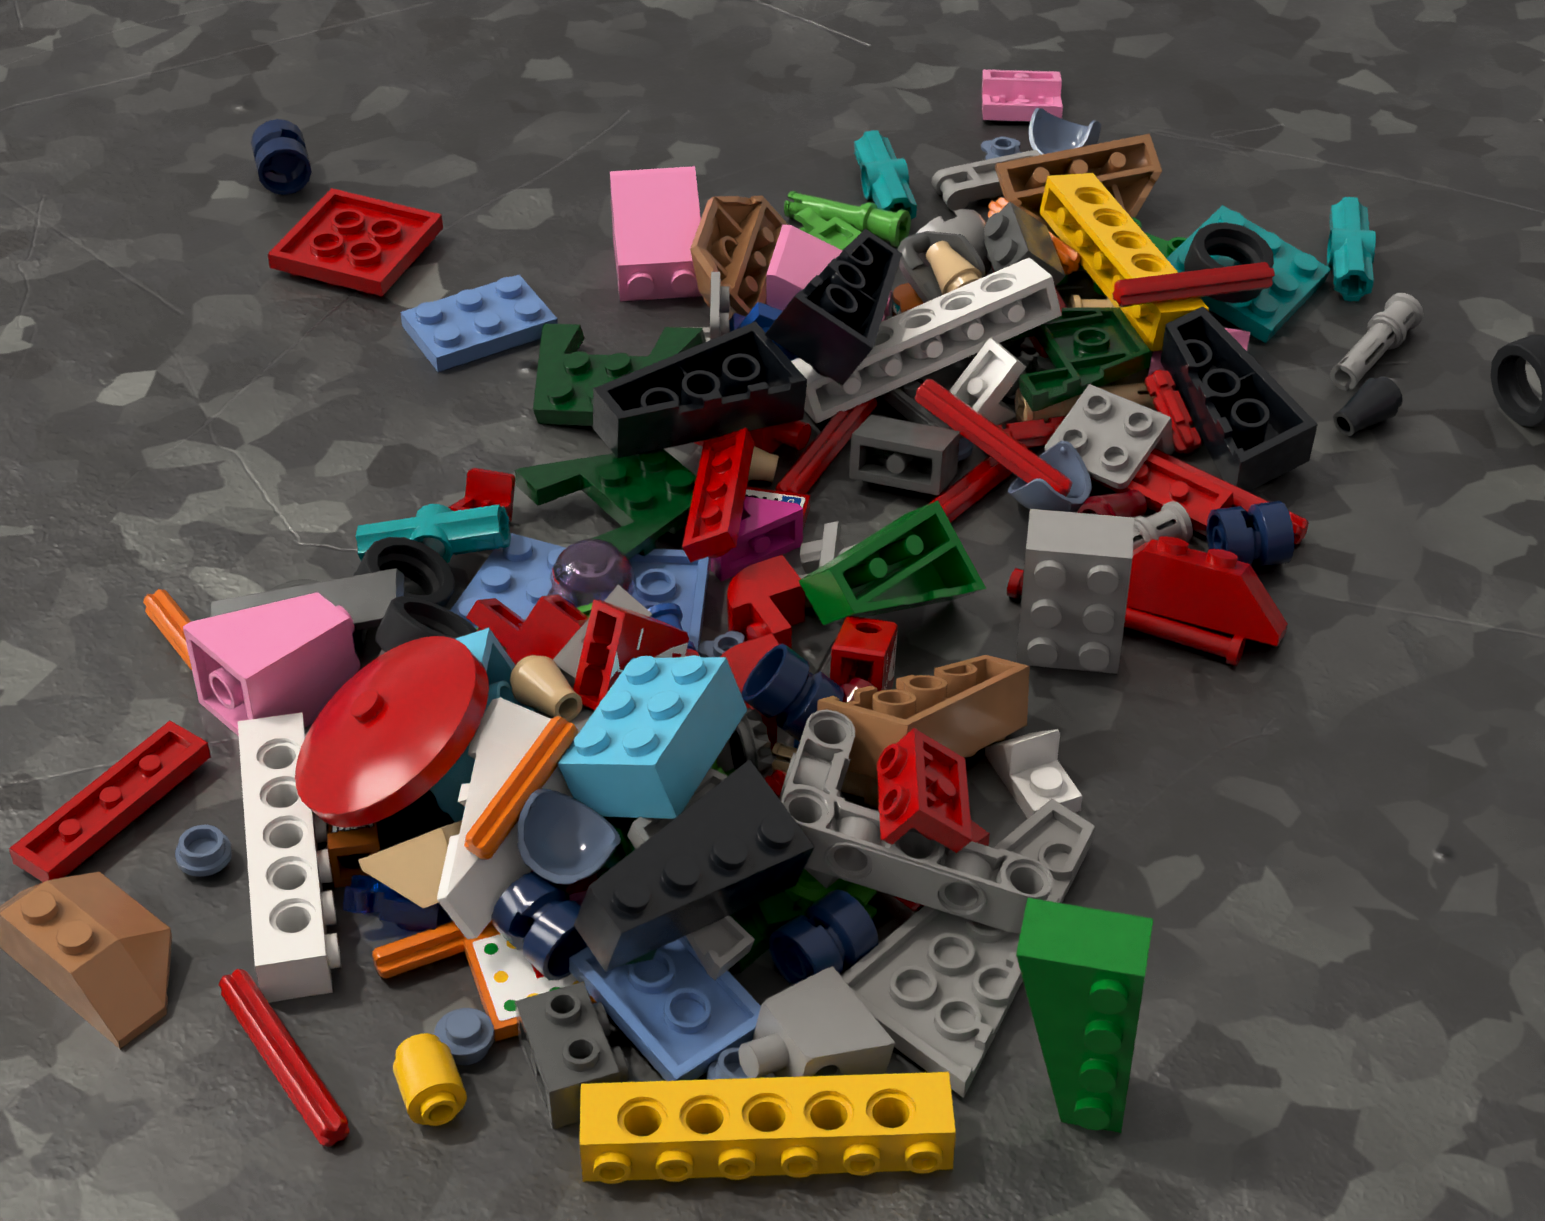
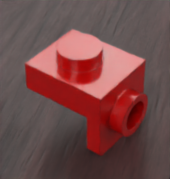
M472 468L467 472L465 497L448 508L458 511L499 504L505 507L510 523L513 514L515 476L509 473Z

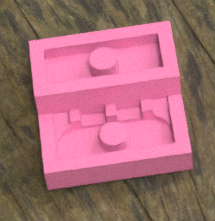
M982 70L983 120L1030 121L1036 108H1042L1048 113L1062 118V80L1060 72Z

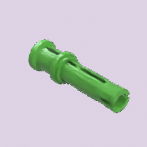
M791 191L787 195L788 199H792L794 202L785 200L784 213L788 218H794V214L805 208H810L826 221L838 217L861 232L867 229L881 240L889 241L891 246L896 248L899 247L903 239L908 237L910 232L911 216L907 210L901 209L897 213L878 209L877 205L871 202L864 203L859 207L801 194L797 191Z

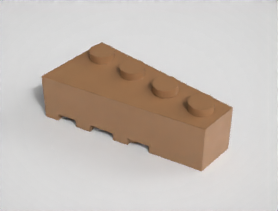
M982 655L934 668V676H915L911 674L897 678L896 689L877 692V688L873 686L854 690L853 701L844 703L835 696L819 699L817 711L826 709L837 711L852 721L855 727V738L848 759H851L848 771L878 779L877 761L883 750L890 744L897 743L913 728L965 758L974 756L978 750L994 742L1002 741L1007 735L1027 726L1030 666L989 655Z

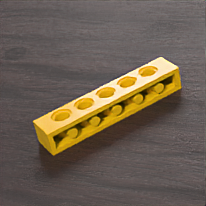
M1093 173L1047 176L1039 214L1063 242L1081 255L1079 263L1112 304L1122 310L1151 351L1162 350L1167 323L1200 307H1204L1209 311V307L1200 297L1120 307L1117 301L1113 300L1112 296L1114 284L1118 280L1178 273V271Z
M949 1072L581 1084L579 1145L583 1182L600 1181L607 1184H617L626 1180L653 1179L679 1182L688 1178L713 1177L741 1180L750 1176L788 1175L790 1177L802 1178L812 1174L850 1173L864 1176L874 1172L912 1171L925 1174L936 1170H953L956 1129Z

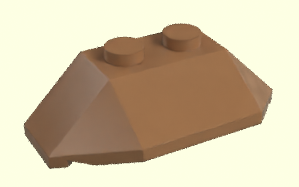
M1150 134L1037 155L995 165L1004 198L1047 226L1048 231L1058 237L1057 234L1039 214L1047 176L1093 173L1129 216L1135 218L1162 173Z
M714 196L709 199L690 248L698 290L709 307L711 301V272H720L721 286L730 287L729 320L734 313L746 317L757 302L765 304L767 299L766 274L782 225H788L763 196H752L750 198Z
M101 872L44 881L21 891L0 906V948L119 1049L167 1015V989L172 947L171 929Z

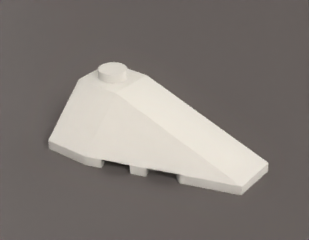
M503 698L491 701L470 742L468 755L475 759L471 781L461 785L458 802L465 806L460 833L451 836L449 839L437 895V901L467 940L477 938L492 920L491 916L494 906L502 893L517 879L532 871L524 863L518 850V822L494 855L488 860L480 859L475 854L470 853L464 846L466 834L551 720L546 716ZM557 766L542 789L558 791L573 798L559 766Z

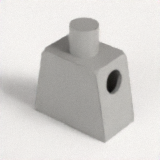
M830 967L765 1000L760 1008L752 1041L743 1043L739 1047V1061L744 1073L749 1078H758L770 1073H774L776 1077L886 1074L895 1042L835 968Z

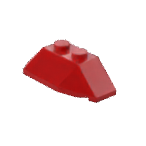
M1161 536L1158 540L1151 539L1133 550L1127 607L1232 635H1240L1247 639L1273 646H1278L1286 634L1288 623L1251 565L1237 561L1238 556L1236 554L1221 549H1209L1207 553L1188 548L1189 544L1186 541L1169 536Z

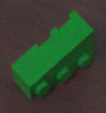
M939 501L904 514L799 580L801 587L823 625L843 622L849 616L864 618L951 601L987 589Z

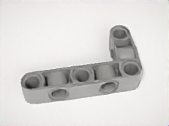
M819 710L811 714L807 719L797 752L793 753L779 797L788 812L814 845V849L805 867L1000 930L1020 934L1027 898L1045 901L1048 899L1053 887V876L1049 869L1043 863L1033 858L1002 848L995 849L973 841L956 853L935 840L932 841L925 838L914 828L892 845L881 840L879 811L847 802L845 798L840 797V791L851 760L848 757L855 738V727L852 721L845 715L833 710Z

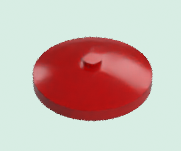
M430 636L401 644L363 667L328 701L304 739L295 769L296 789L302 802L324 822L336 827L347 828L359 827L380 821L404 809L420 798L457 762L468 747L481 723L489 693L488 676L483 664L460 641L445 636Z

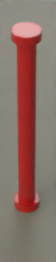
M1018 568L1013 570L1007 586L1008 597L1019 599L1020 595H1022L1024 570ZM1126 607L1124 627L1225 657L1226 663L1237 666L1241 659L1246 638L1235 634L1233 638H1229Z

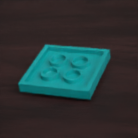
M1222 205L1166 259L1178 273L1185 272L1184 261L1194 236L1200 228L1211 223L1227 222L1241 225L1261 236L1273 251L1274 265L1272 268L1274 269L1275 276L1272 278V286L1263 289L1258 297L1243 303H1227L1217 301L1208 296L1200 298L1209 307V310L1242 330L1251 332L1252 336L1267 343L1324 284L1331 268L1319 262L1314 256L1304 253L1283 241L1276 234L1268 232L1247 220L1240 213ZM1209 255L1217 263L1225 267L1242 265L1230 257Z

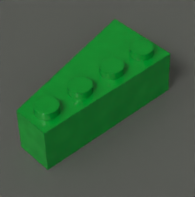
M1027 898L1016 956L1060 1121L1079 1125L1089 1130L1103 1129L1121 1133L1154 919Z

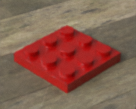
M331 188L268 253L269 267L295 276H303L327 282L331 285H339L363 291L367 294L383 296L442 231V214Z

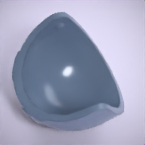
M1036 108L1029 124V141L1033 150L1037 149L1041 155L1094 145L1099 140L1101 123L1093 120L1089 126L1056 117L1042 108Z
M1060 441L1039 457L1072 481L1073 484L1070 492L1065 497L1054 490L1043 479L1036 478L1027 484L1017 477L1010 485L1008 493L1029 510L1076 512L1091 492L1090 474L1081 456L1071 443Z
M541 788L535 790L524 804L518 821L517 846L524 863L539 876L555 884L570 885L594 875L605 866L621 841L616 829L596 811L566 794L550 789Z

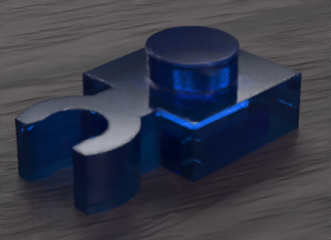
M353 875L351 886H346L344 892L343 910L359 914L380 913L381 921L393 922L397 927L406 931L434 930L445 913L440 903L422 908L370 876Z

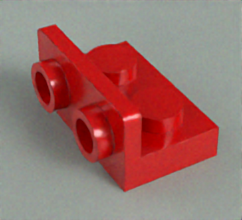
M913 728L897 743L887 746L877 761L881 840L892 845L914 828L925 838L932 841L935 840L958 853L972 841L965 758Z

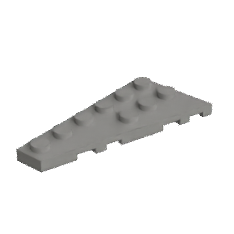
M1051 799L994 848H1002L1043 863L1053 876V887L1047 901L1062 903L1093 842L1095 826L1054 799ZM924 906L841 977L894 1040V1047L928 1072H949L951 1089L964 1098L1023 981L1016 956L1020 934L1000 930Z

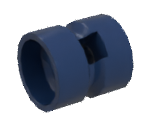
M281 119L270 120L260 125L253 133L251 145L261 184L270 192L281 195L293 194L303 189L309 182L312 171L305 141L300 129L290 121Z
M1281 501L1254 504L1249 507L1247 512L1241 506L1211 510L1207 520L1208 549H1221L1232 552L1238 556L1237 561L1250 565L1254 561L1259 567L1289 563L1294 552V531L1289 511Z
M780 644L768 651L756 664L744 684L741 695L747 704L767 718L776 716L777 726L800 742L807 719L817 711L818 700L835 696L842 702L844 691L842 687L821 671L816 674L809 672L808 661L787 645Z
M534 871L523 875L513 882L502 893L494 906L491 916L492 926L517 950H523V956L548 980H560L571 975L569 971V958L588 947L574 926L581 906L576 901H570L569 895L558 884L539 876Z
M839 889L824 895L810 905L804 915L793 917L772 932L769 937V950L772 959L781 975L791 986L830 967H834L841 976L843 970L850 969L878 945V934L875 924L868 912L858 900L849 893Z

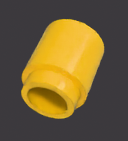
M422 1033L407 1038L397 1047L393 1072L409 1118L415 1123L430 1126H439L451 1121L464 1107L467 1101V1094L448 1045L441 1042L436 1035Z

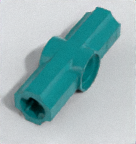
M878 130L864 132L863 136L854 142V154L861 169V182L865 198L873 199L878 209L896 213L901 209L907 210L910 213L911 220L916 218L917 204L909 187V172L906 160L904 158H896L889 139L883 137Z
M1343 197L1339 203L1331 205L1329 216L1330 233L1327 246V266H1333L1334 291L1339 292L1346 301H1359L1364 295L1372 293L1374 283L1373 262L1376 233L1375 231H1369L1367 207L1363 206L1359 199L1355 197Z
M428 504L420 508L415 517L358 525L356 531L360 561H362L365 552L375 541L387 537H405L421 542L438 552L447 563L450 562L452 555L506 548L510 546L511 541L509 517L505 507L499 504L453 511L441 504Z

